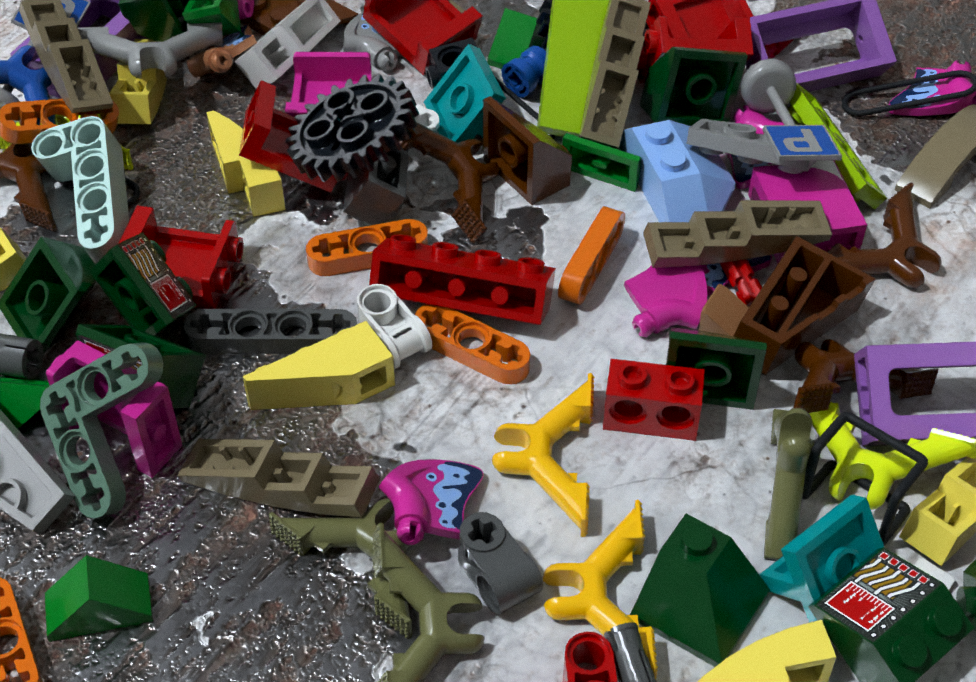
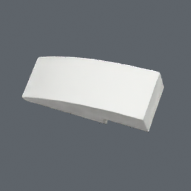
M306 0L234 62L256 89L261 80L271 84L293 65L295 52H309L341 20L325 0Z

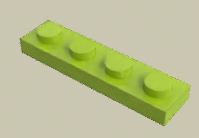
M796 83V91L790 100L791 106L787 108L789 113L801 125H824L842 154L841 160L834 161L855 202L858 203L862 200L873 209H876L887 197L816 97Z

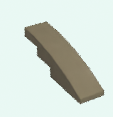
M21 0L19 12L44 69L72 113L112 108L113 101L89 40L81 38L74 18H67L61 0Z
M609 0L588 88L580 138L612 148H619L639 73L636 69L645 39L643 32L651 2L645 0Z
M740 200L735 211H694L689 222H648L643 235L652 268L740 261L782 253L788 250L796 236L811 244H817L830 240L832 232L820 201Z
M198 439L177 475L182 482L259 504L315 514L361 518L380 481L373 466H331L324 453L283 452L275 440Z

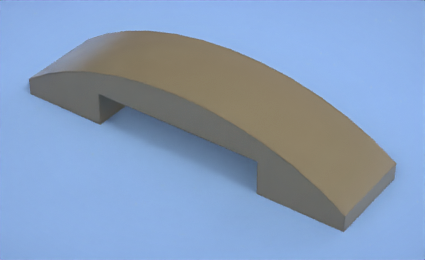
M976 104L969 105L956 113L931 137L905 170L895 186V191H901L904 186L912 182L914 184L911 192L912 200L930 209L951 188L954 176L976 154Z

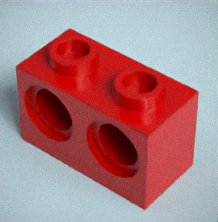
M611 359L603 430L696 441L702 408L705 369Z

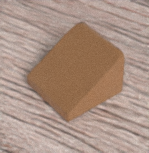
M718 284L701 311L698 331L734 336L741 319L749 307L727 287Z

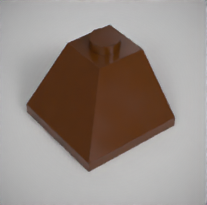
M491 96L483 99V161L486 164L497 162L499 166L498 175L531 205L570 186L572 155L568 149L558 144L546 132Z

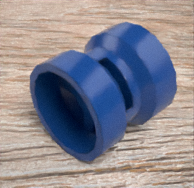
M533 45L522 52L520 58H514L503 65L501 70L503 82L518 97L524 98L535 91L537 85H542L546 51L539 46Z

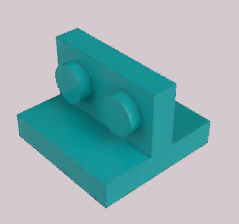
M468 44L424 100L426 108L434 110L440 118V125L437 129L438 133L459 143L468 139H474L477 134L483 138V99L491 96L502 104L506 97L481 49Z
M851 494L781 549L783 556L760 573L761 578L770 588V592L801 601L809 623L818 620L808 606L873 552L884 547L867 498Z

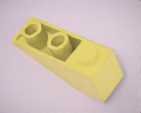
M364 321L244 375L243 382L248 406L251 410L357 404L395 386L393 355L368 322Z

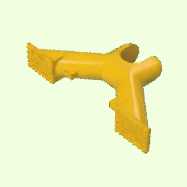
M588 373V380L534 424L506 423L499 426L494 434V438L498 443L525 448V450L498 452L492 457V464L499 473L530 475L579 527L581 537H585L588 534L590 486L587 482L577 483V473H567L553 459L552 448L553 444L569 431H579L580 423L590 424L593 421L591 418L593 417V379L595 377L592 373Z
M635 500V506L631 512L583 563H555L545 569L543 581L546 584L575 587L580 593L570 597H553L548 599L544 603V608L547 615L555 620H587L603 636L606 631H611V628L620 624L636 623L645 653L656 679L658 671L656 663L658 661L656 660V642L653 633L655 630L651 626L639 627L638 615H626L608 598L607 581L621 566H633V555H641L644 551L645 530L643 527L645 525L642 517V503L639 500Z

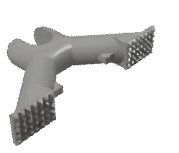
M222 23L187 24L186 32L163 42H134L109 34L108 27L78 28L81 38L89 40L93 53L128 64L130 73L139 79H142L141 72L149 68L161 69L165 72L166 78L171 77L176 72L177 61L209 46H223Z

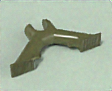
M792 408L789 411L773 410L771 444H777L771 508L765 530L764 558L780 559L783 556L781 549L798 536L805 474L811 452L809 437L812 428L811 415L801 408Z
M381 499L370 507L362 518H280L273 512H270L271 534L276 535V538H280V541L285 542V545H289V548L294 549V552H298V555L304 556L312 547H316L323 554L331 547L358 548L373 560L372 554L374 551L371 549L373 547L371 543L373 538L371 535L380 522L385 523L394 513V507L389 499ZM397 530L385 531L404 552L412 546L404 544L398 539L396 535ZM374 576L367 583V588L375 593V615L380 616V619L385 620V623L390 624V627H394L395 631H400V634L405 635L406 639H410L412 637V619L409 603L401 594H389V581L386 578H375Z
M380 522L371 535L373 538L371 542L373 547L371 549L374 551L372 554L374 566L372 568L375 570L373 575L375 578H386L389 581V594H401L418 612L420 635L405 653H394L392 655L393 668L391 671H386L378 682H423L444 655H469L477 653L482 649L485 637L479 634H461L453 631L448 625L447 614L476 612L481 610L483 606L481 600L475 594L441 592L384 531V523Z

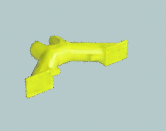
M830 401L828 410L809 413L812 418V425L819 436L826 431L840 414L838 403ZM846 422L826 445L837 461L829 481V493L834 499L841 501L851 482L860 478L869 479L872 481V484L868 491L867 501L870 509H877L884 504L893 482L905 478L917 462L897 450L882 454L862 448L853 436L855 426ZM932 428L928 439L921 441L910 438L908 446L919 451L928 459V465L925 470L966 456L976 459V439L974 437L969 438L962 434L957 435L943 429Z

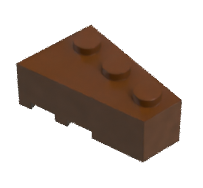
M796 236L741 319L734 337L767 343L762 374L767 375L794 356L798 345L804 342H814L857 312L876 278Z

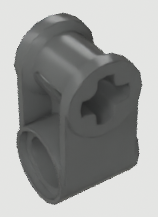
M477 512L463 520L460 526L461 545L458 549V563L478 589L481 598L491 612L500 615L542 591L543 580L538 567L533 559L520 548L499 518L487 512Z

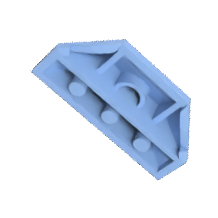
M672 120L623 130L619 145L621 151L641 157L639 186L659 222H689L694 211H724L735 190L736 182L719 155L704 154L698 150V146L686 144L688 130L691 126Z

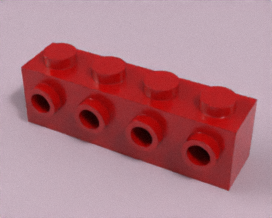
M401 234L386 238L372 252L369 285L383 284L389 286L400 299L541 325L550 310L556 268L544 266L545 263L536 258L524 257L514 261L503 259L500 253L492 250H477L475 253L459 251V247L452 243L436 242L431 246L416 243V238Z

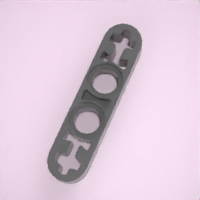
M201 309L190 313L185 318L183 329L187 345L191 350L198 353L293 354L303 347L311 346L335 335V329L343 330L357 325V319L353 313L343 309ZM246 326H257L261 329L256 335L250 337L238 334ZM290 326H301L305 329L301 335L295 337L282 334ZM225 328L229 330L228 335H226ZM313 328H318V335H314ZM203 329H207L205 334H202Z

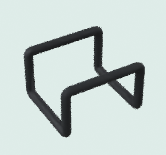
M842 412L819 437L811 449L806 468L802 499H808L829 473L835 469L837 461L831 460L826 462L815 475L821 451L846 422H849L917 462L893 494L888 493L885 500L889 504L879 529V534L885 546L910 514L909 505L901 499L928 465V459L919 451L855 414ZM864 478L853 481L869 491L872 484L871 481Z

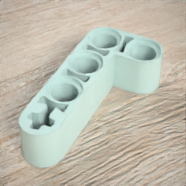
M89 116L40 132L33 140L31 150L37 160L56 181L65 182L73 180L78 240L95 262L98 263L109 249L119 243L129 223V212L121 145L99 117Z

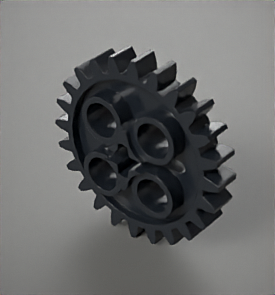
M377 74L369 81L367 76L363 75L359 82L353 84L351 79H347L345 87L339 89L336 85L331 86V94L326 96L319 93L317 95L318 103L306 104L304 106L307 114L295 116L298 125L288 128L291 136L286 139V143L289 146L287 152L300 173H307L311 180L319 176L322 182H326L334 175L336 181L340 182L345 174L349 172L353 178H357L361 168L365 167L371 172L374 170L375 161L380 160L387 163L389 161L387 153L389 151H401L402 148L399 141L411 139L412 136L409 129L415 128L418 125L415 117L419 115L416 108L417 104L409 88H406L403 81L396 82L394 76L384 80L381 74Z

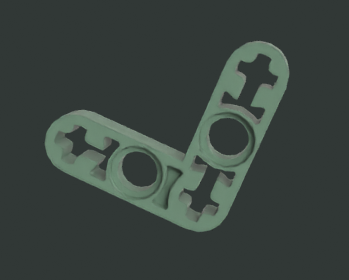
M130 343L122 345L50 385L41 396L40 410L69 487L75 495L76 505L86 517L95 519L116 514L125 503V486L97 415L159 381L163 373V360L158 349L152 344ZM139 357L142 365L138 367L137 374L124 375L121 369H128L136 365ZM99 372L106 377L108 382V392L103 399L97 395L94 389V379ZM67 399H68L69 405L66 406L65 409H64V411H63L62 405H63V404L67 401ZM78 423L79 428L69 429L70 426H75ZM80 437L87 441L90 448V455L85 463L79 459L76 452V443ZM96 469L97 473L91 474L88 477L87 471ZM102 488L104 491V497L98 500L97 493H99Z

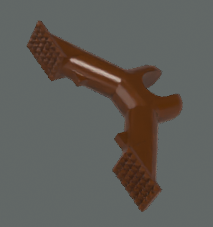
M417 122V127L409 129L412 136L411 139L399 141V144L404 151L415 148L422 152L424 156L428 155L448 166L458 180V190H455L452 194L458 201V208L451 216L470 242L475 244L488 229L483 223V183L492 181L497 177L499 173L498 163L483 164L473 157L482 148L483 143L481 141L468 139L457 143Z
M11 143L0 153V179L6 178L17 183L19 193L14 197V200L21 206L26 221L56 232L57 226L41 178L46 169L33 154L28 156L32 143Z
M912 182L904 186L897 194H894L891 199H888L886 211H884L885 215H883V225L891 230L892 242L886 248L858 249L853 246L848 250L840 243H836L827 251L868 275L887 274L910 288H918L925 281L922 271L916 266L929 273H936L942 263L941 257L936 251L918 241L911 193L914 186Z
M832 339L824 340L821 349L810 342L798 345L795 350V360L798 365L808 372V375L802 387L798 388L793 408H801L808 413L828 410L832 394L840 393L841 386L837 383L845 381L856 382L855 353ZM939 369L891 370L889 373L890 391L898 396L899 399L931 395Z

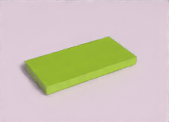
M552 0L537 127L547 134L564 137L566 133L577 137L580 135L592 69L609 0Z

